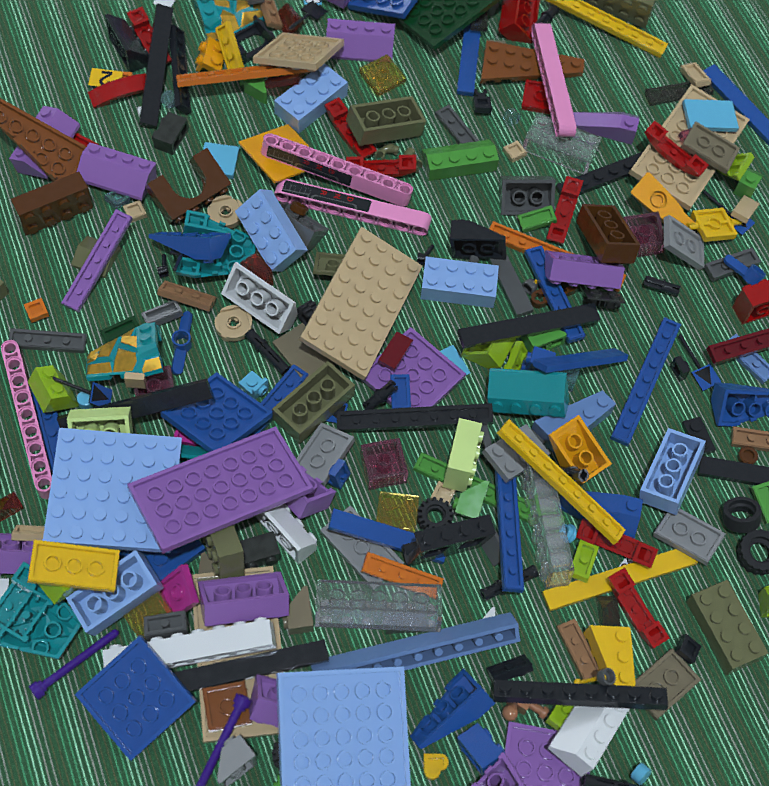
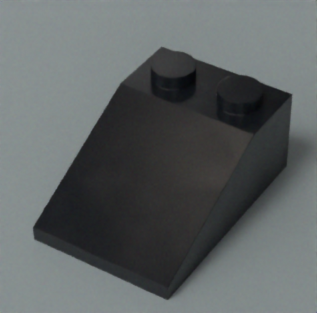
M451 220L450 244L452 259H470L471 255L477 256L479 259H507L506 236L470 220Z

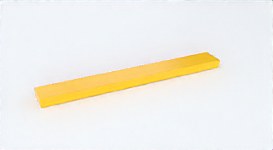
M545 0L658 58H661L668 43L582 0Z
M508 419L497 434L613 545L616 544L625 532V529Z
M674 549L656 555L652 568L633 562L589 576L587 583L576 580L542 591V596L548 611L551 612L613 592L607 578L624 567L634 583L638 584L697 565L698 561Z

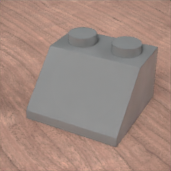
M240 734L237 737L231 736L223 743L224 747L221 749L217 776L218 786L232 785L257 765L256 755Z

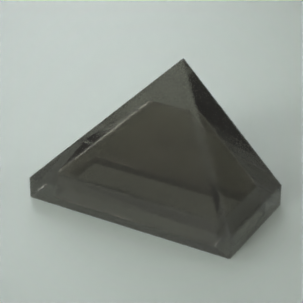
M597 596L599 625L621 627L616 597Z

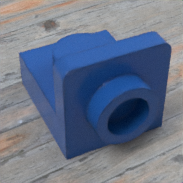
M338 459L331 466L328 473L330 479L327 484L341 489L351 474L346 461Z

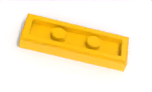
M226 21L215 28L227 69L242 68L244 64L231 22Z

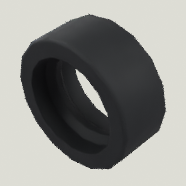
M734 497L724 504L722 518L724 525L728 529L738 533H749L755 531L760 526L762 510L757 501L747 497ZM736 511H744L753 516L741 519L731 514Z

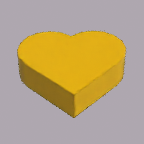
M423 754L424 776L428 780H436L440 772L448 767V758L444 754Z

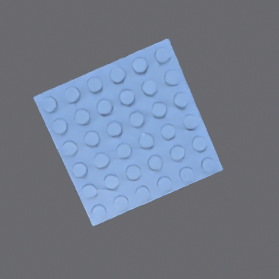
M59 428L43 541L106 549L161 552L134 502L127 484L180 464L182 438Z
M404 666L276 673L280 786H411Z

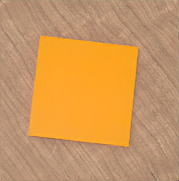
M289 124L238 142L274 184L306 172L265 157L261 153L264 135L270 133L308 146Z

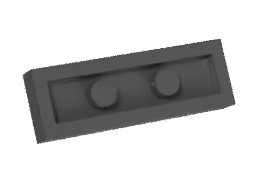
M753 248L732 254L734 258L748 268L752 264L759 266L761 263ZM724 257L705 264L704 269L712 282L737 273L724 263Z

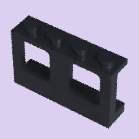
M490 514L415 532L416 541L403 544L401 549L406 564L409 566L480 548L496 534Z

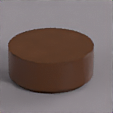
M293 201L290 205V209L293 212L306 216L308 212L306 205L298 201Z
M746 446L739 451L737 458L739 462L755 464L758 460V453L754 448Z

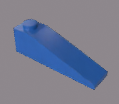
M156 232L149 234V238L193 259L203 260V263H213L214 259L222 257L231 238V233L209 232L208 234H199V232L182 234V232Z
M714 383L711 403L717 426L735 427L746 421L752 422L763 416L769 417V389L732 383Z
M586 491L625 529L623 534L635 538L643 499L620 494ZM560 495L559 509L578 520L586 519Z
M465 669L461 670L448 682L444 688L446 690L445 694L441 699L435 700L433 703L435 708L430 715H425L410 735L420 749L479 719L495 704L492 698Z

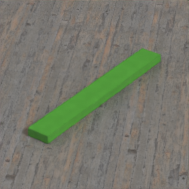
M421 452L413 471L437 482H444L448 464ZM474 476L472 485L467 486L466 490L474 487L475 485L483 482L484 480ZM490 483L484 503L497 509L496 486ZM517 496L519 519L557 536L565 517Z

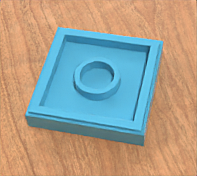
M205 142L203 150L208 148L227 178L234 179L240 147Z

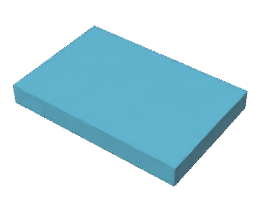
M684 99L682 102L688 131H690L695 121L711 131L737 132L739 129L732 101Z

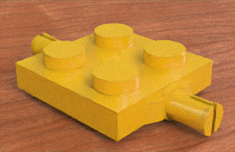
M724 208L693 210L690 216L694 223H686V226L691 230H698L704 242L735 239L738 234L734 226L742 225L741 221L736 218L732 219L727 215Z

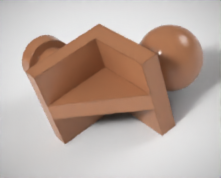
M506 703L507 706L502 710V715L507 721L515 720L518 712L525 715L528 708L539 714L541 719H545L549 713V708L546 706L543 708L539 704Z

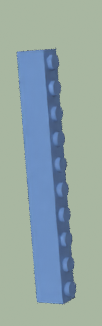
M511 612L330 656L328 662L310 665L311 671L404 666L405 671L520 642L519 627Z

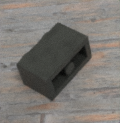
M168 112L161 119L159 128L152 134L154 148L174 155L189 130L187 118Z
M274 531L240 541L244 552V569L257 568L265 564L271 566L281 560Z

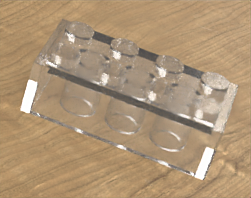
M537 113L525 137L523 148L527 153L585 174L589 171L598 152L602 137L576 128L575 137H556L552 119Z

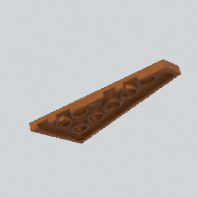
M486 41L480 83H486V81L491 80L501 82V80L510 79L511 81L537 80L538 77H541L535 49ZM558 54L564 78L582 77L585 59Z
M0 98V129L53 181L77 172L82 152L87 146Z

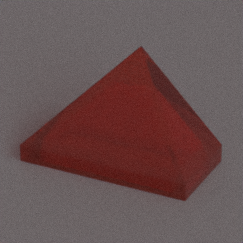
M288 3L278 10L283 24L282 32L294 33L305 22L303 20L290 30L289 27L301 17Z
M257 253L240 262L243 267L271 286L274 285L272 269Z
M15 492L0 499V522L24 509Z

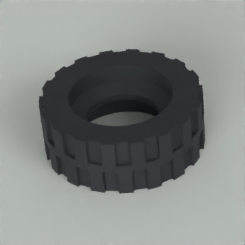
M760 529L746 533L737 545V560L748 573L751 572L753 575L760 576L768 575L769 558L766 561H757L752 557L750 549L752 545L760 543L769 550V531Z

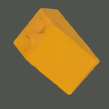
M579 415L548 435L559 465L562 467L575 466L578 469H586L589 473L588 480L612 464ZM575 481V482L580 486V485H582L583 483H585L586 481H583V482H581V481Z

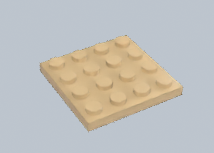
M282 32L253 56V63L260 64L261 66L272 65L277 68L290 67L293 70L307 69L309 72H314L344 46V39Z

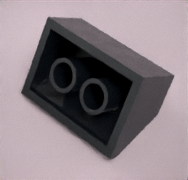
M110 14L104 15L108 37L128 71L133 73L146 68L149 54L146 49L142 48V42L139 37L135 36L132 25L129 26L125 19Z

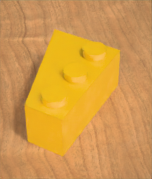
M590 625L583 634L589 642L591 654L595 657L599 667L598 671L604 668H611L616 676L615 682L612 685L636 686L631 628Z

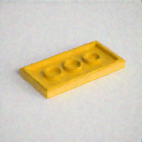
M34 540L27 583L114 593L120 550Z

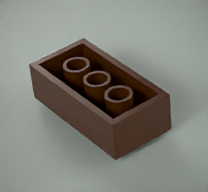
M79 171L10 199L16 218L25 236L34 234L39 230L51 227L58 222L68 220L93 208L88 186Z
M582 204L576 222L599 261L605 264H634L641 245L616 206Z

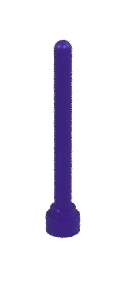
M113 629L45 680L35 681L29 685V689L37 700L45 696L48 687L118 637L119 631Z
M236 693L233 699L234 709L196 786H206L221 755V749L224 747L223 743L230 737L241 713L249 708L252 702L250 698Z

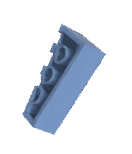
M602 390L569 405L566 417L544 416L535 420L532 429L545 441V446L555 455L548 437L550 433L578 415L591 431L612 414L616 403Z

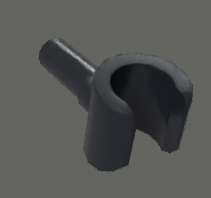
M431 244L425 254L418 253L417 263L425 265V258L430 255L435 246Z
M162 254V266L157 267L159 278L169 275L166 254Z

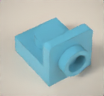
M251 371L239 382V387L256 400L259 396L262 397L267 393L269 388L268 379H262L255 372Z

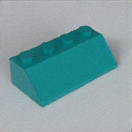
M490 368L488 403H492L493 412L566 417L569 405L567 373Z

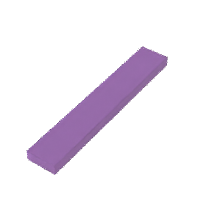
M117 209L114 211L61 302L63 306L78 313L80 312L131 224L132 216Z

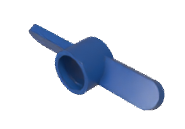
M726 255L723 259L724 263L741 275L748 284H757L766 277L765 272L754 264L748 268L732 255Z
M189 311L183 313L179 330L172 334L174 355L171 371L174 375H180L183 372L186 352L192 347L190 328L193 315ZM182 338L188 340L184 344L176 343L177 340Z

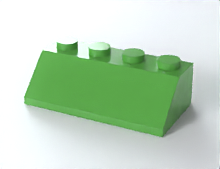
M490 140L421 150L428 181L497 171L499 162L496 146Z

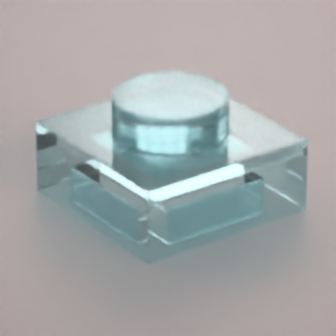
M114 191L105 194V201L115 209L130 203V196L121 195Z

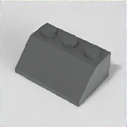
M500 176L499 201L501 215H521L552 205L554 210L556 179L552 176Z
M280 203L306 248L312 250L328 233L329 229L308 215L302 216L293 212L290 209L289 203Z

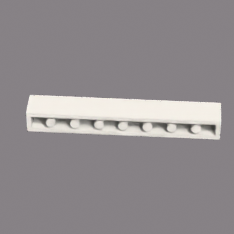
M266 617L256 618L254 622L250 623L245 621L235 622L233 626L229 627L217 625L213 627V630L196 629L191 634L186 635L184 633H175L170 638L165 639L163 637H154L150 639L151 641L147 642L169 668L277 649L274 625ZM117 644L109 646V649L102 650L104 667L127 646Z

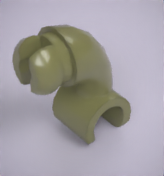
M395 144L385 145L375 152V160L378 157H381V160H385V154L387 153L397 155L400 147Z
M409 147L405 150L404 155H415V150ZM419 159L416 160V172L414 173H418L419 167L422 168L423 162Z

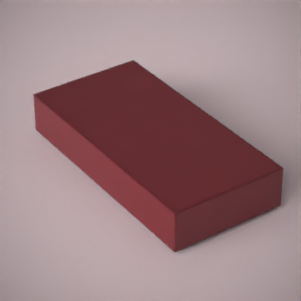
M396 332L378 359V363L395 372L411 347L413 339Z

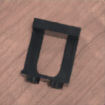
M256 15L253 16L254 23L234 33L243 64L253 60L255 54L275 39L274 33L269 31L265 23L259 20ZM254 35L261 36L265 40L261 46L248 53L240 45V42Z

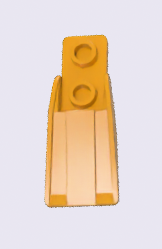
M647 172L631 190V194L663 224L664 217L671 215L685 226L686 223H694L673 196L650 172Z

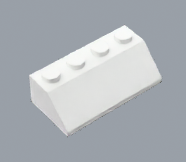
M238 262L234 263L221 294L278 334L290 330L298 314L296 302Z
M285 503L255 515L268 532L274 531L276 541L298 565L317 550L316 537L311 532L307 533L303 528L304 525L301 520L294 518L290 514L291 510Z
M574 706L548 746V749L582 777L595 768L629 709Z

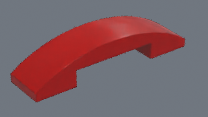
M143 7L127 12V16L136 36L142 42L143 49H146L149 54L152 27ZM167 52L166 64L171 62V57H170V55L168 54V52Z
M146 73L116 79L89 91L88 95L93 109L109 105L110 101L143 92Z
M339 97L324 105L336 130L357 156H364L365 159L377 151L373 144L359 146L346 121L348 109Z
M654 121L645 130L644 133L653 147L668 162L680 170L699 177L709 166L698 155L695 154L691 157L666 136L668 131L658 122Z
M399 155V159L364 160V156L346 157V161L392 178L416 172V155Z
M566 176L555 210L557 223H551L546 240L564 244L583 180Z
M582 519L576 536L578 539L610 550L649 568H652L659 550L625 534L613 545L586 519Z
M625 567L607 578L623 612L639 635L652 649L670 639L659 620L655 621L633 587L636 584Z

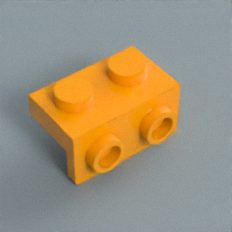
M208 37L205 42L202 41L198 48L200 53L195 61L197 72H200L202 68L209 71L222 70L224 57L219 41Z

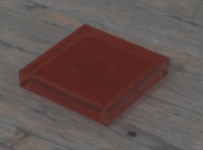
M305 73L268 77L265 81V86L267 89L299 84Z

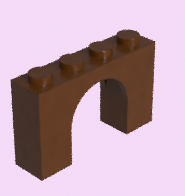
M208 148L192 156L189 161L202 180V193L197 197L184 198L176 194L163 174L149 182L145 187L169 224L181 222L185 219L184 215H186L187 210L197 212L200 209V205H208L214 199L213 197L218 194L222 196L229 191L228 188L231 182Z

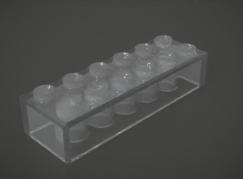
M527 463L526 469L523 470L521 488L526 492L524 503L530 512L528 514L529 526L533 527L531 536L533 545L536 544L537 551H535L536 562L540 563L541 570H539L540 581L544 582L545 589L569 586L574 573V565L558 491Z
M317 579L315 627L441 632L442 592L440 584Z

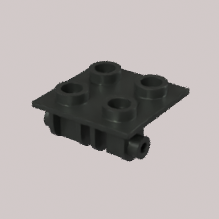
M599 288L584 289L586 297L584 296L583 304L595 303L596 306L597 303V307H600L601 301H603V308L609 309L620 308L621 303L625 304L622 295L617 290L604 292L600 291Z

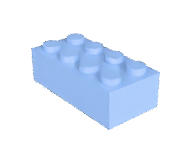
M324 63L316 72L309 73L274 100L275 114L285 123L289 124L297 133H300L327 112L324 107L326 103L338 97L342 100L347 96L348 82Z
M259 189L235 210L270 271H284L308 251L272 190Z
M426 257L420 299L493 308L496 299L499 266Z
M668 428L640 489L639 499H643L644 504L677 515L704 454L706 441Z
M135 550L118 562L114 593L78 589L66 597L85 632L96 636L164 589L144 554Z

